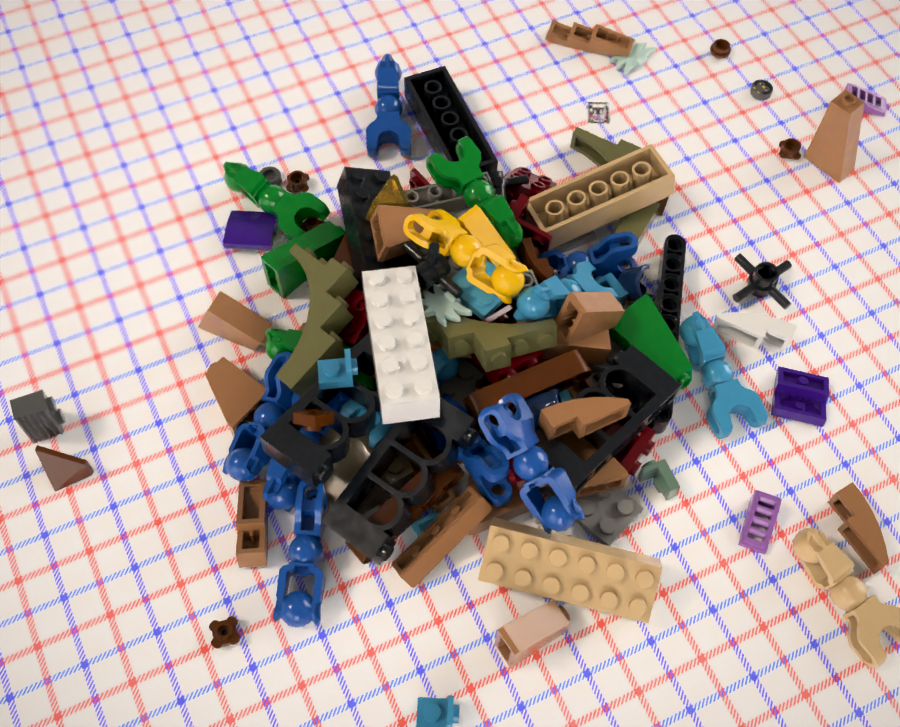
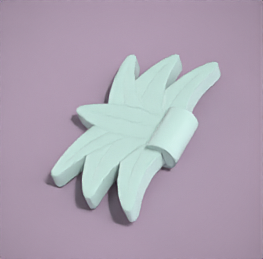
M635 39L629 56H613L609 59V64L617 62L616 71L625 66L624 75L627 76L631 69L634 67L639 68L645 63L647 56L655 52L656 47L646 48L647 42L636 44Z
M434 284V294L428 290H423L424 299H422L423 308L426 309L424 311L425 317L435 315L443 327H447L446 319L453 322H461L459 315L472 316V310L463 307L461 299H456L448 291H443L439 285Z

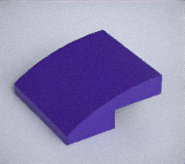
M231 210L223 238L224 248L271 251L274 235L277 233V217L266 212Z
M778 366L774 382L771 415L823 427L827 420L826 401L830 395L829 378Z

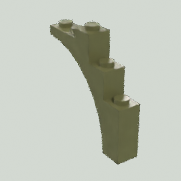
M576 127L573 131L570 148L586 156L598 167L641 148L623 139L618 144H615L579 127ZM655 202L620 218L614 234L632 232L638 238L639 246L656 218L660 203ZM624 242L620 246L630 245L631 243Z
M294 244L289 252L301 264L306 273L310 305L301 338L290 358L276 376L301 398L319 380L317 360L338 359L345 356L344 348L341 346L344 341L338 334L354 317L347 310L349 304L344 299L359 282L352 275L355 272L354 269L345 261L340 264L333 258L328 262L323 258L317 260V255L308 247L302 249L297 244Z
M420 291L421 298L424 299V294ZM435 315L425 317L430 343L438 341L449 360L474 353L485 372L511 366V358L557 346V324L553 319L533 323L503 324L472 320L460 316L461 322H453L446 319L447 327H443Z

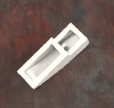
M729 312L718 313L712 327L717 333L755 350H758L762 343L784 353L792 341L798 325L767 315Z

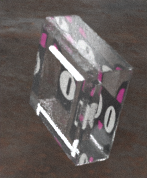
M587 102L588 123L610 124L609 102Z

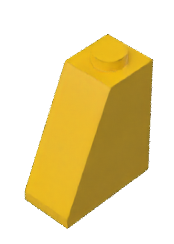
M475 205L458 218L460 226L468 232L467 235L477 237L482 243V247L499 244L511 253L516 260V256L480 207ZM489 257L486 258L496 267L501 265Z

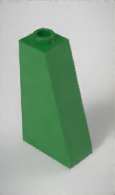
M328 220L261 256L268 286L285 299L307 281L306 273L301 264L289 252L294 244H297L302 249L308 247L317 255V260L323 258L328 262L331 258H334L346 233L345 230Z
M644 294L625 309L618 325L609 329V337L624 351L631 345L636 347L681 384L680 389L682 390L692 380V364L650 296Z

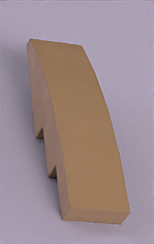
M552 20L545 40L564 47L614 56H629L635 40L597 23L594 29L577 22H574L573 26L570 27L555 20Z

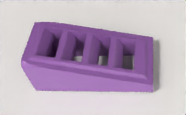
M846 84L844 90L846 89L864 102L863 113L885 117L887 98L858 85Z
M755 490L750 497L738 545L764 555L766 554L780 510L781 498ZM754 514H761L763 516L768 517V519L766 520L764 518L755 516ZM753 523L755 525L764 527L765 531L751 526V524ZM748 533L763 538L762 542L747 537Z

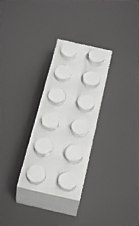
M416 266L363 271V291L383 424L440 417V395Z

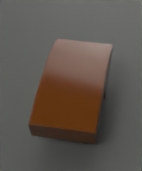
M531 237L522 238L517 249L519 260L528 270L532 269L538 284L554 276V269L552 266H549L547 257L539 258L538 249L536 246H533Z

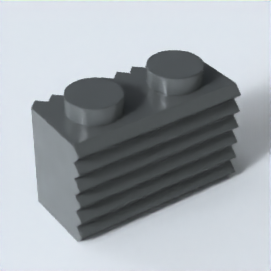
M43 389L10 400L15 422L32 443L41 442L42 439L46 440L48 437L52 438L53 435L57 437L58 434H63L62 424L66 423L61 408L57 409L53 396L47 397Z

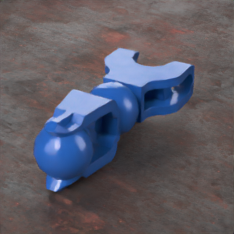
M386 53L376 65L374 72L377 80V101L374 108L377 118L366 128L367 156L377 157L379 148L385 143L396 144L400 149L401 156H411V127L400 118L403 109L399 99V81L402 71L400 65L393 59L391 54Z
M632 232L611 234L602 239L596 246L588 247V254L583 251H575L566 258L565 254H562L560 250L554 249L539 254V258L547 257L549 266L558 270L556 276L559 279L566 278L569 274H574L573 269L575 265L583 261H589L596 270L591 273L593 279L598 276L603 277L610 272L618 279L619 275L626 270L620 267H637L636 261L631 256L638 250V238ZM624 242L631 243L630 245L620 246Z
M288 351L278 353L267 367L264 374L265 392L261 398L265 403L255 410L254 422H248L238 427L228 449L229 454L224 462L222 472L225 475L229 474L231 478L239 482L251 481L270 462L271 457L263 452L260 436L292 406L291 399L294 392L276 376L291 356V353Z
M340 391L326 405L340 414L342 406L350 397ZM295 393L291 399L292 405L300 399ZM304 426L299 432L313 442L320 444V436L326 437L330 427L322 426L321 431H307ZM271 458L266 474L267 481L263 489V499H266L268 504L274 509L285 510L290 513L295 507L297 489L301 479Z
M443 393V396H440L469 415L468 411L457 401H453L449 394ZM421 423L425 434L438 450L444 451L446 438ZM478 435V438L472 445L467 446L465 451L459 447L457 460L464 462V468L488 502L493 506H503L510 502L513 497L512 485L506 478L510 473L509 461L500 449L495 448L492 444H487L480 435ZM498 484L505 492L503 495H496L492 493V487Z
M517 393L506 394L499 400L497 405L484 408L478 417L479 425L490 444L500 449L507 460L513 458L512 464L516 474L521 479L527 480L522 484L523 488L520 490V497L533 517L540 520L544 531L548 534H551L552 530L556 532L566 531L574 526L576 519L583 520L585 518L584 511L575 500L576 492L566 471L561 467L554 468L553 466L548 468L549 459L546 452L541 447L535 445L540 440L535 433L533 414L521 395ZM508 402L516 406L515 415L509 410ZM489 414L497 418L499 425L496 426L490 422ZM548 483L557 496H552L545 501L539 487H543Z
M303 480L298 485L293 531L295 538L291 541L288 548V557L291 562L283 565L278 575L277 601L272 616L275 623L282 618L283 622L294 628L304 627L311 621L318 626L321 622V604L323 602L326 582L322 570L318 567L324 555L322 541L326 527L321 522V519L329 509V499L322 482L317 486V489L309 490L305 494V490L310 486ZM297 574L302 578L308 575L315 578L313 597L308 592L301 590L288 594L291 576H296Z

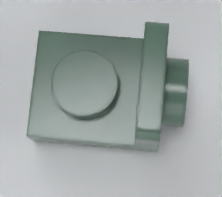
M665 459L658 462L651 460L641 466L637 477L639 482L654 478V486L658 493L663 494L665 500L676 497L680 485Z

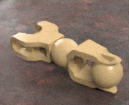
M814 527L800 530L792 540L796 556L800 559L814 586L824 591L830 588L829 596L833 604L839 609L847 611L842 616L848 623L847 636L851 649L865 665L871 668H879L887 659V654L879 641L881 630L900 643V608L881 603L875 595L868 597V590L864 582L858 577L850 575L854 572L853 561L832 541L828 540L822 531Z

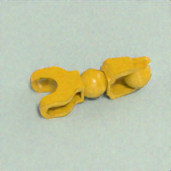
M437 209L430 211L427 216L417 213L406 217L403 231L408 238L429 249L431 242H437L440 245L439 253L443 256L451 255L452 260L457 266L466 268L468 282L486 293H493L503 303L510 304L512 303L511 297L518 294L524 287V272L528 271L524 264L516 261L515 257L499 244L482 247V243L477 237L467 235L468 232L460 226V222L446 211ZM414 221L424 227L421 233L415 231L413 227ZM487 257L501 264L492 272V277L485 272Z

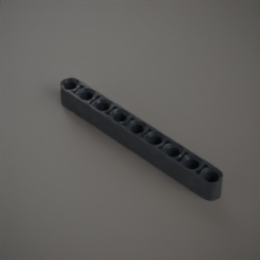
M671 234L666 237L660 253L655 306L678 342L686 241L680 235ZM674 400L657 415L662 420L654 418L648 424L651 429L656 431L655 434H661L666 430L673 415Z

